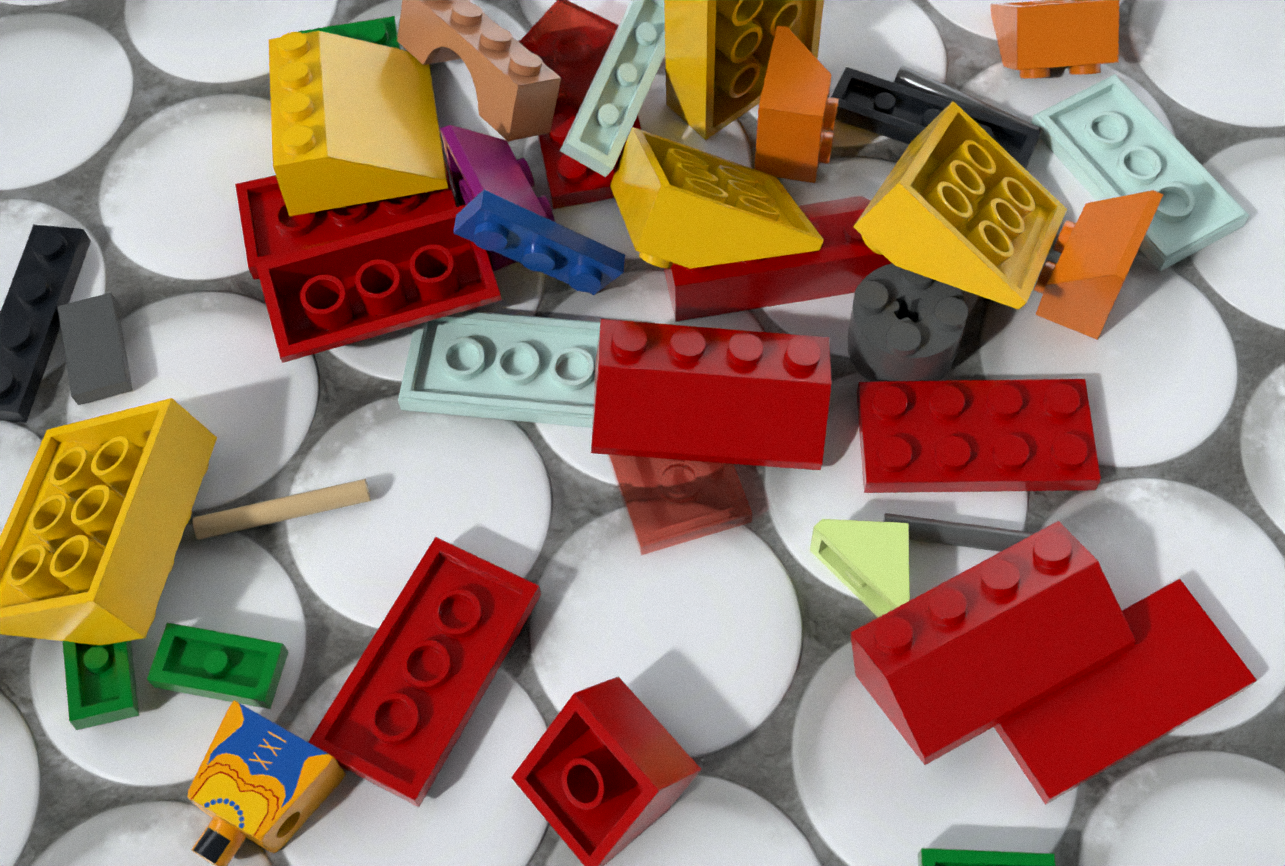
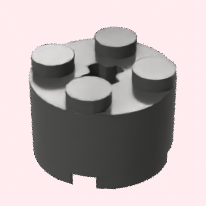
M892 263L871 272L857 286L848 328V354L854 367L870 382L940 381L943 379L954 362L968 317V307L961 290L902 269Z

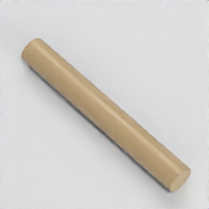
M366 479L193 517V528L197 539L201 540L371 501Z

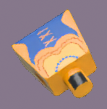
M234 700L229 706L188 790L187 798L201 811L212 817V820L191 850L214 866H228L246 838L274 854L281 850L341 783L346 774L333 756Z

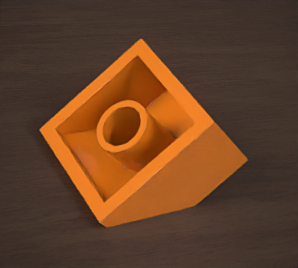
M1037 0L991 4V17L1003 66L1020 70V78L1050 77L1051 68L1069 66V74H1095L1101 72V64L1118 62L1119 0Z
M777 25L759 102L755 170L777 178L815 183L819 163L829 164L834 133L826 132L825 130H834L839 99L829 97L832 77L830 72L794 33L785 26Z
M1151 190L1086 203L1077 223L1066 220L1053 249L1062 254L1057 264L1049 260L1046 261L1034 287V291L1043 294L1035 315L1098 340L1164 194Z

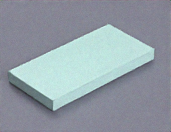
M1116 74L1033 115L1031 123L1040 127V139L1096 201L1151 190L1164 194L1139 248L1159 272L1240 229L1245 225L1249 214Z
M466 310L414 325L398 398L400 408L406 411L592 428L595 365L600 322Z

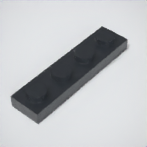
M848 67L845 68L831 96L832 98L839 99L836 120L906 144H910L952 102ZM956 103L1022 167L1027 169L1038 143L1040 130Z
M33 224L0 311V420L27 423L61 327L58 306L70 302L91 243L84 229Z

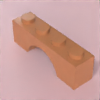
M402 0L397 42L423 65L462 59L475 85L479 116L507 141H513L550 133L561 77L545 65L539 56L531 53L514 39L509 31L501 28L483 13L479 6L469 0Z

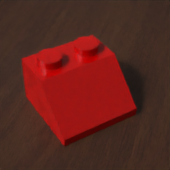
M618 676L575 692L511 778L584 866H605L665 814L702 769Z

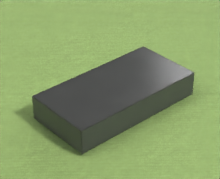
M110 292L58 306L70 391L77 405L133 391L118 303L113 294Z

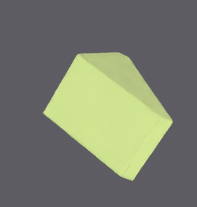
M822 519L814 526L810 551L877 617L910 601L909 523Z

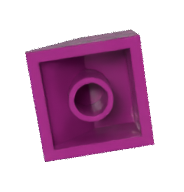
M454 125L440 128L454 194L460 206L470 203L485 189L555 222L554 214L547 198L544 195L536 197L532 189L535 183L526 159L524 157L516 159L506 140ZM486 250L493 272L517 263V261L495 251Z

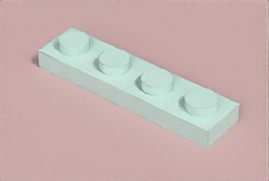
M664 0L630 1L560 149L562 153L604 177L613 170L665 56Z

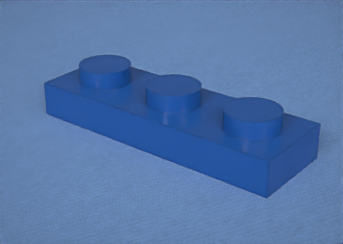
M485 189L456 215L454 234L474 242L482 249L495 251L522 263L529 270L542 272L565 282L577 291L594 295L624 273L625 254Z

